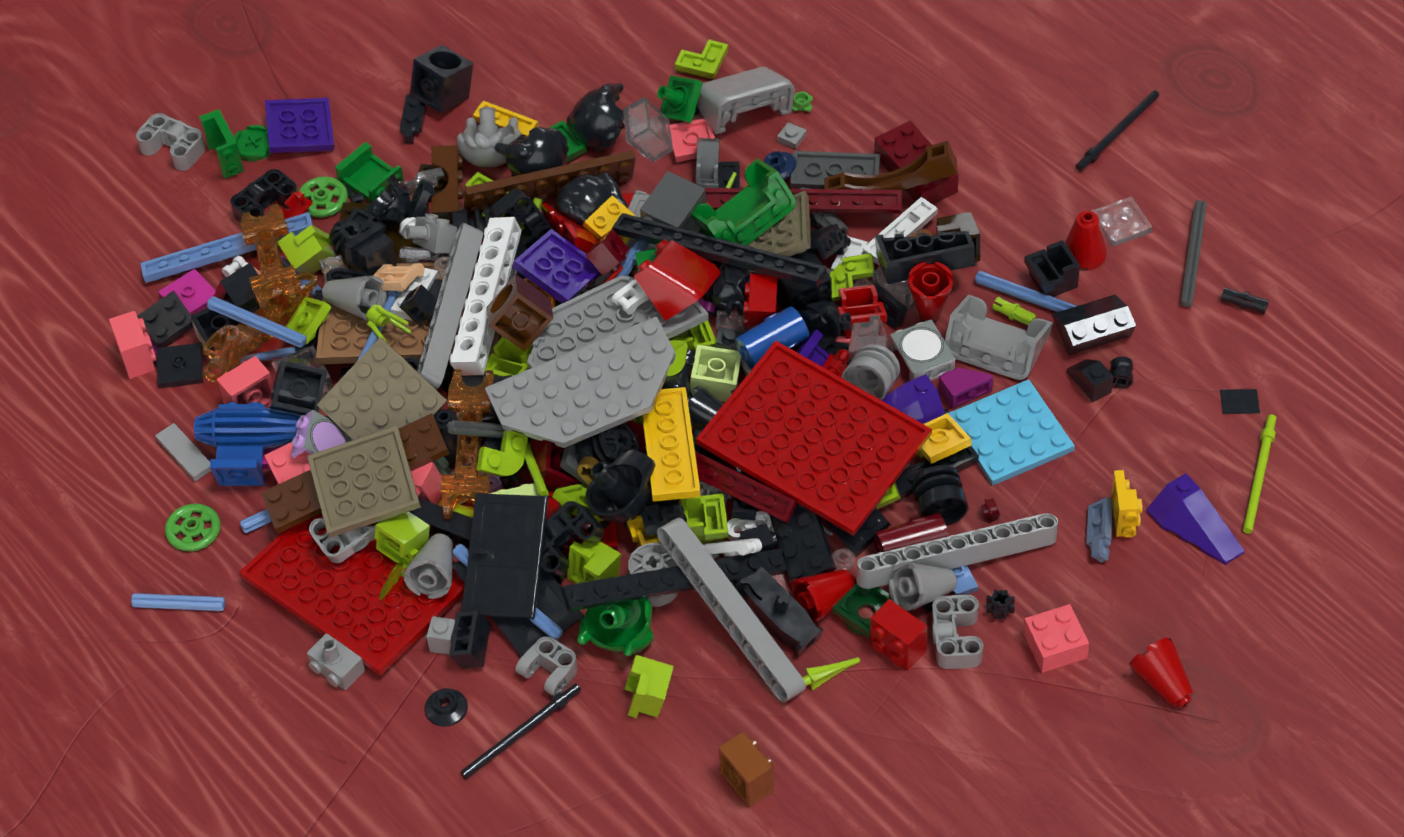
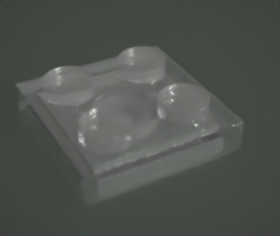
M1132 196L1092 210L1099 217L1102 232L1112 247L1152 233V225Z

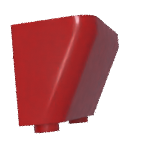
M664 239L655 246L656 251L654 254L656 258L651 262L647 259L637 267L639 271L634 275V278L664 320L667 321L703 297L721 272L715 264L673 240L667 241Z

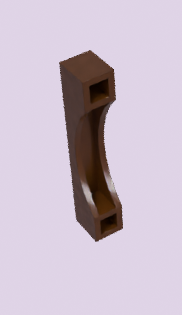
M945 141L928 146L913 162L893 172L878 175H858L843 172L824 178V189L907 190L958 174L957 158L949 142Z

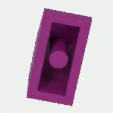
M959 367L952 371H946L939 376V391L952 409L992 392L993 377L991 374Z

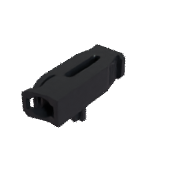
M762 566L756 573L739 580L735 584V589L738 593H742V598L756 617L781 642L794 649V654L797 657L821 637L823 629L815 626L807 611Z

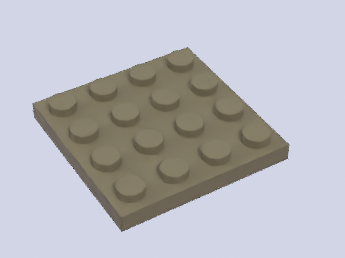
M805 190L793 195L795 206L790 213L747 246L787 257L803 253L811 248L809 197ZM747 270V275L755 271Z
M380 337L324 396L317 406L350 438L356 440L395 426L399 429L431 413L434 416L448 400Z
M397 426L307 456L326 530L330 538L421 508Z

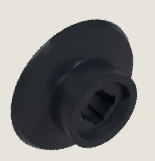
M449 688L440 689L431 694L424 706L426 718L432 724L441 727H448L459 723L465 717L468 710V702L461 692ZM447 702L450 703L449 705H446L444 707L441 706Z

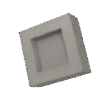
M788 122L778 134L777 142L796 150L807 136V130Z

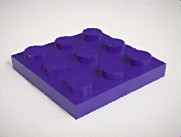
M329 98L265 100L269 153L334 150Z
M552 229L515 259L512 264L515 270L562 304L575 298L601 275L583 251Z

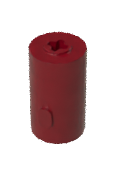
M940 513L912 518L909 522L874 532L873 537L876 551L881 553L948 537L949 533Z

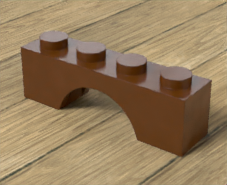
M457 145L431 147L433 177L447 183V186L441 192L433 195L431 198L432 214L438 215V219L449 220V224L453 225L452 211L464 209L463 203H460V199H464L463 186L459 185V183H463V170H459V167H463V156L458 154Z

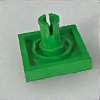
M670 75L667 87L661 86L657 92L658 98L663 99L659 116L665 119L691 123L703 82Z

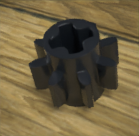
M995 589L992 596H986V613L991 612L994 616L993 619L1004 618L1006 620L1009 613L1014 614L1015 597H1010L1007 590L997 591Z

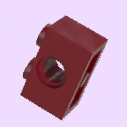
M611 229L594 243L585 256L604 276L609 271L613 274L622 266L621 263L627 259L625 255L630 248Z

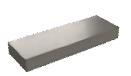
M175 423L155 435L157 441L195 482L211 472L210 461Z

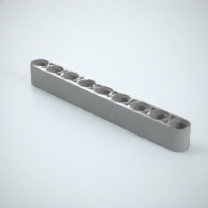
M462 223L456 233L417 372L436 390H438L444 378L484 234L483 231L466 223Z
M1040 514L864 556L857 562V584L866 589L889 584V579L893 578L894 572H891L892 568L898 563L903 562L953 569L1049 546L1057 540L1058 519L1052 514Z
M677 517L657 530V536L661 544L778 700L785 703L803 692L806 687L801 675L687 523Z

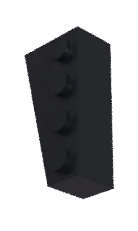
M968 231L939 232L937 236L918 233L916 237H904V234H894L892 238H883V235H875L876 256L887 284L908 280L911 269L922 262H927V264L939 262L947 266L951 271L975 266V246Z

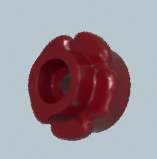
M994 498L984 499L985 504L981 505L986 518L991 517L994 521L995 517L1000 516Z

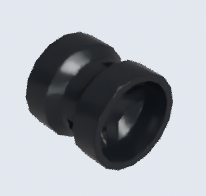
M1128 357L1112 359L1110 362V370L1113 375L1112 386L1116 388L1130 387L1133 384V361Z

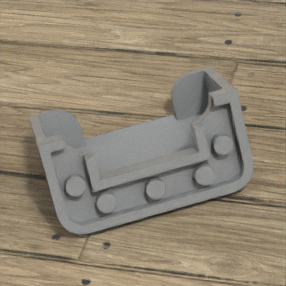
M758 67L703 83L696 106L713 132L719 134L725 132L724 125L728 121H736L737 113L770 104L773 111L778 109L781 115L790 114L795 87L789 79L768 67Z
M968 294L951 313L945 342L955 359L1016 380H1023L1028 377L1050 335L1053 322L1037 318L1030 322L1026 331L987 318L986 303L982 299Z

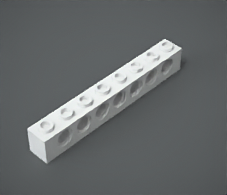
M515 217L489 218L488 226L484 230L485 237L479 249L480 255L478 262L475 264L473 280L470 282V292L465 300L464 314L460 318L459 332L455 336V347L450 355V364L458 376L484 375L495 330L488 326L486 307L509 281L522 232Z

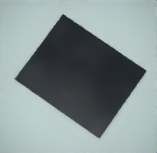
M1257 389L1220 390L1223 414L1260 413Z

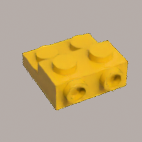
M946 413L924 424L932 429V434L917 454L920 458L925 457L932 464L971 446V438Z
M1115 470L1111 500L1113 501L1112 509L1116 537H1133L1137 534L1136 527L1141 524L1142 499H1137L1136 489L1130 490L1129 479H1125L1124 470Z

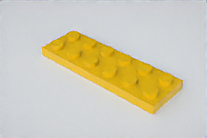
M686 387L661 389L655 398L652 411L642 415L647 456L652 458L656 465L650 477L653 502L701 497Z

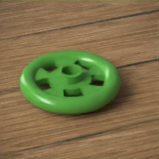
M332 177L313 178L299 189L305 195L304 197L307 199L311 198L313 202L306 212H309L310 217L327 218L337 214L342 210V204L346 203L348 199L347 189L344 184ZM328 186H332V187H334L335 189H334L333 191H331V190L327 189V187H328ZM314 187H319L313 192L310 191ZM333 197H339L336 203L331 202ZM317 206H326V209L317 210Z
M188 504L178 508L169 516L165 524V536L168 542L176 549L198 551L215 541L221 528L220 518L215 510L207 505ZM201 513V517H195L192 514ZM180 518H183L185 520L182 522L181 526L177 525V521ZM211 521V528L204 529V522ZM180 532H182L183 535L186 536L182 540L176 537V535ZM199 535L203 536V539L196 542L192 539Z

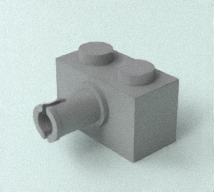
M425 214V217H416L415 226L405 225L403 228L405 239H413V243L434 253H451L457 233V227L449 224V220L438 219V215Z
M327 633L307 652L309 667L316 674L321 673L326 676L333 686H340L345 691L365 672L362 658Z

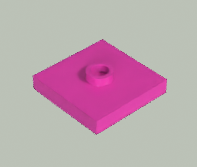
M195 269L158 291L159 296L163 298L174 290L191 315L206 309L207 301L216 292Z

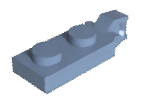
M1108 497L1088 506L1087 545L1090 546V551H1092L1091 557L1097 559L1100 563L1108 560L1110 551L1107 546L1111 544L1113 501Z

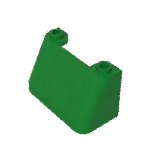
M757 158L744 171L745 180L749 184L746 188L716 211L707 203H699L691 217L708 236L747 246L794 209L795 198L779 172Z

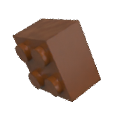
M741 732L718 747L720 773L749 808L774 792V765L767 755L763 756L753 738H748L744 732Z

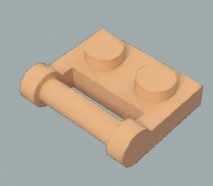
M416 263L412 266L384 264L373 276L380 277L383 280L384 285H381L384 292H401L406 290L416 277L423 276L424 266L421 263Z

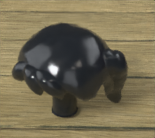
M608 83L602 85L599 89L586 93L575 104L572 112L566 118L567 125L573 130L575 136L584 145L592 148L597 153H601L604 149L613 146L621 131L619 128H624L627 124L626 114L616 106V102L620 99L619 94L624 89L621 83Z
M536 127L529 131L528 137L523 134L509 144L497 143L494 146L496 152L505 156L507 166L512 173L511 177L566 165L567 153L569 152L567 138L556 128Z
M607 173L596 176L585 174L575 177L560 189L555 199L554 209L578 225L583 226L584 222L612 195L626 208L628 204L623 199L619 186L611 175Z

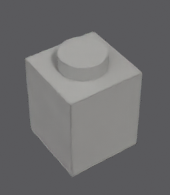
M432 616L426 636L430 652L450 654L455 619Z

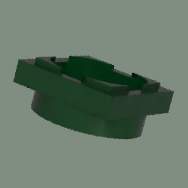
M856 583L833 607V613L840 617L852 632L864 635L870 639V618L861 617L858 613L859 609L862 606L868 605L873 607L876 613L892 598L889 593L880 587L866 589Z

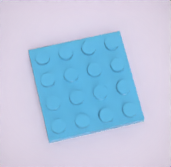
M1029 379L948 413L971 438V446L979 455L977 464L992 486L1074 451L1075 445Z

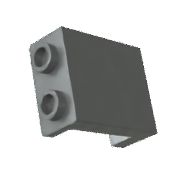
M667 171L640 208V216L643 219L682 228L698 204L706 202V189Z

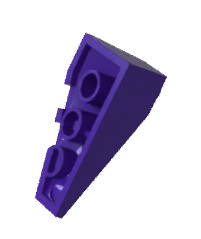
M926 374L903 384L886 395L882 400L922 424L945 414L939 393Z

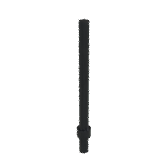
M1153 90L1094 148L1091 147L1084 153V157L1075 165L1076 169L1082 171L1087 165L1094 163L1100 157V153L1159 97V93Z
M575 683L562 694L558 693L552 697L549 704L461 770V775L465 779L469 778L554 711L564 708L568 704L567 701L581 691L579 685Z

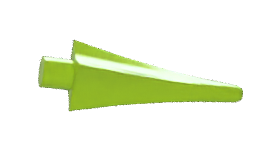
M857 657L820 667L806 668V676L802 677L805 686L810 685L812 690L816 689L835 675L859 663L860 658Z

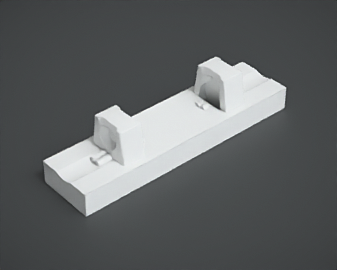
M921 197L878 235H883V238H892L894 234H904V237H908L922 230L923 226L938 214V208ZM874 238L863 247V254L872 253L873 261L880 265L876 256Z

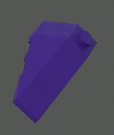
M1186 473L1168 483L1146 509V512L1162 529L1173 531L1181 536V540L1192 542L1200 547L1202 552L1225 565L1245 552L1201 488Z

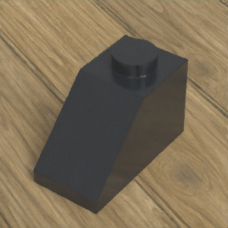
M1085 359L1067 368V373L1092 403L1112 393L1113 375L1101 361Z

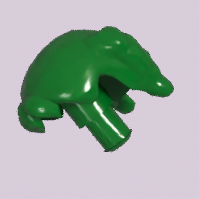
M644 598L588 608L585 616L580 620L578 643L584 645L591 641L600 648L614 652H623L626 657L641 652L654 640V634L651 629L652 605L650 600Z

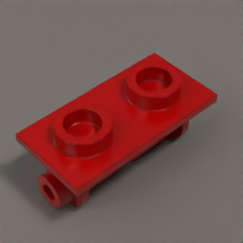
M300 190L293 192L285 201L288 209L285 210L281 206L271 216L270 224L306 213L313 202L304 197L305 195Z
M842 349L835 356L830 354L822 367L842 378L843 371L848 366L846 363L850 359L849 352Z

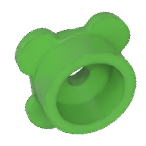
M806 92L796 93L793 99L792 110L811 111L813 97Z

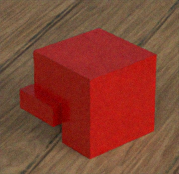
M866 285L838 289V310L841 315L850 313L852 320L850 322L851 329L843 330L845 338L881 335V323L887 322V313L883 303L878 302L875 286Z

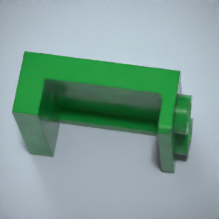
M217 109L199 116L209 150L216 148L223 177L228 178L244 172L237 142L221 111Z
M364 142L335 166L337 179L345 186L348 185L356 194L362 193L363 198L369 203L374 202L389 185L388 179L392 174H396L399 184L404 181L402 167L397 165L393 168L373 154L372 146L367 142Z

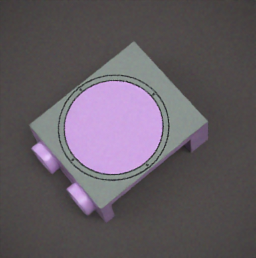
M312 410L305 416L302 415L297 421L296 427L298 429L291 444L293 446L291 457L296 458L304 451L314 454L353 441V439L334 421Z

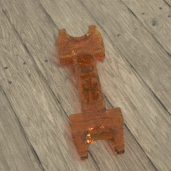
M277 203L271 205L270 211L260 217L251 216L250 212L242 213L240 225L245 244L248 246L256 243L261 274L249 277L260 308H267L269 301L278 295H287L291 301L298 299L300 287L293 265L283 268L280 246L278 244V237L289 234V228L282 209Z
M304 272L291 277L282 284L281 295L262 306L254 314L286 326L305 297L313 298L310 296V293L316 288L318 277L311 272ZM302 280L311 281L310 283L305 285L300 284ZM241 322L237 326L227 325L222 327L203 346V354L212 359L204 368V378L211 382H217V379L224 373L241 365V359L257 349L273 336ZM217 368H220L222 370L218 374L210 373L211 371Z
M461 369L454 370L448 390V410L460 412L459 421L482 422L483 413H492L490 410L491 402L486 394L485 387L493 385V370H486L483 382L474 387L463 383ZM457 436L455 475L442 474L440 491L443 501L444 519H451L454 507L459 502L467 501L475 505L476 493L490 494V475H478V471H476L481 436ZM468 437L472 439L470 444H468ZM465 463H472L470 466H463Z

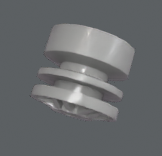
M869 344L863 346L856 353L843 371L842 378L876 398L883 400L899 377V361L889 349L881 345Z
M647 543L638 547L632 552L628 560L629 574L678 566L660 543ZM678 593L650 597L648 599L652 607H659L670 603L677 597Z

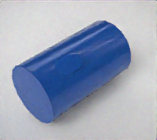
M789 306L781 312L767 317L763 320L764 322L735 339L737 350L750 369L754 368L775 340L790 349H794L799 343L809 338L808 328L796 309Z

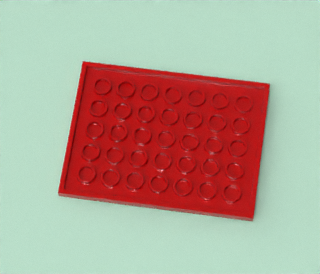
M775 340L698 435L696 444L776 491L796 500L800 505L854 536L931 436L932 429Z
M322 513L283 531L239 571L242 579L323 636L327 633L362 658L364 665L380 676L429 629L432 616L441 617L464 595L465 583L452 568V584L447 594L434 599L428 598V595L423 593L420 596L415 594L404 581L406 569L376 549V539H373L363 549L355 552L343 562H331L309 531L310 524L315 519L323 518ZM378 522L370 524V526H375ZM326 528L320 529L317 535H324L327 531ZM340 546L333 547L330 554L337 553L340 550Z

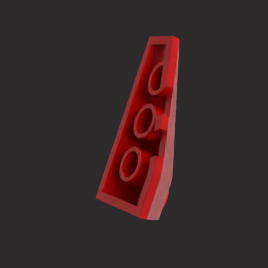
M541 204L542 213L554 231L587 254L597 241L593 234L548 204Z

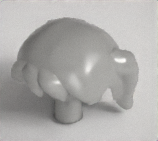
M482 107L479 109L480 125H476L474 118H468L462 135L461 132L458 134V154H462L463 159L478 167L502 166L506 163L505 156L496 152L494 146L497 143L509 144L521 135L518 129V120L516 117H512L506 127L498 129V126L495 125L496 110L492 107Z

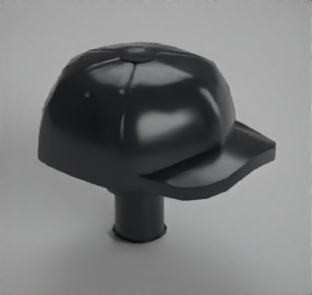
M629 450L622 453L613 463L608 465L605 462L596 463L590 472L594 480L586 490L587 503L594 515L607 522L634 520L650 500L651 490L648 481L656 466L655 461L637 450Z

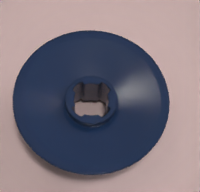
M774 151L765 157L764 163L776 169L784 180L794 171L796 158L788 152Z

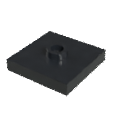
M202 343L157 348V384L159 388L204 383Z

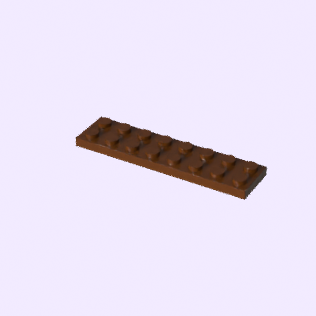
M634 150L468 186L465 187L464 209H467L469 215H474L475 208L478 207L479 213L482 214L484 206L491 208L506 195V192H510L513 189H521L532 201L534 198H539L543 201L546 198L557 196L560 189L566 183L577 176L585 174L596 176L607 173L615 179L616 183H625L633 178L636 156Z
M432 413L399 428L411 471L450 454ZM311 470L261 492L277 533L322 513Z

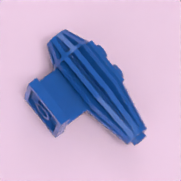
M228 402L226 404H219L218 408L195 417L194 436L196 440L217 448L216 459H211L210 469L219 486H265L266 477L262 471L264 449L291 443L297 433V421L302 415L267 408L265 404L251 402L249 404Z

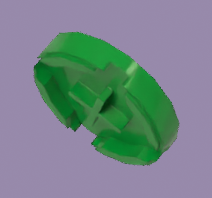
M250 125L245 130H239L235 134L234 139L237 142L242 160L259 161L271 154L269 153L267 127Z

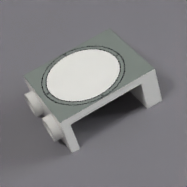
M932 319L919 322L912 327L890 334V349L892 351L898 349L910 370V381L925 374L930 381H933L946 371L955 369V357Z

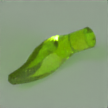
M399 562L393 568L381 590L380 600L387 595L400 576H405L406 568L403 567V562Z

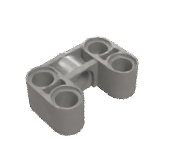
M162 113L152 115L136 133L140 151L144 155L155 154L163 145L171 147L170 153L174 166L180 171L191 168L205 152L206 148L199 129Z
M323 518L315 519L309 527L310 534L327 558L333 563L343 562L355 552L363 549L375 537V526L370 525L331 538L327 531L322 536L317 535L320 529L326 528ZM340 546V550L337 553L330 554L333 547Z
M972 595L941 596L933 602V643L935 644L937 664L944 669L973 668L979 666L982 662L983 642L975 636L959 637V634H957V627L971 626L978 620L979 603Z

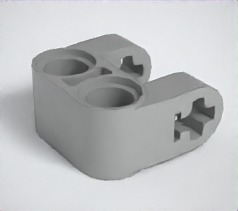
M542 637L537 640L520 658L515 670L526 679L530 678L540 666L550 671L552 674L546 680L544 690L552 696L562 693L578 673L575 653L551 637Z

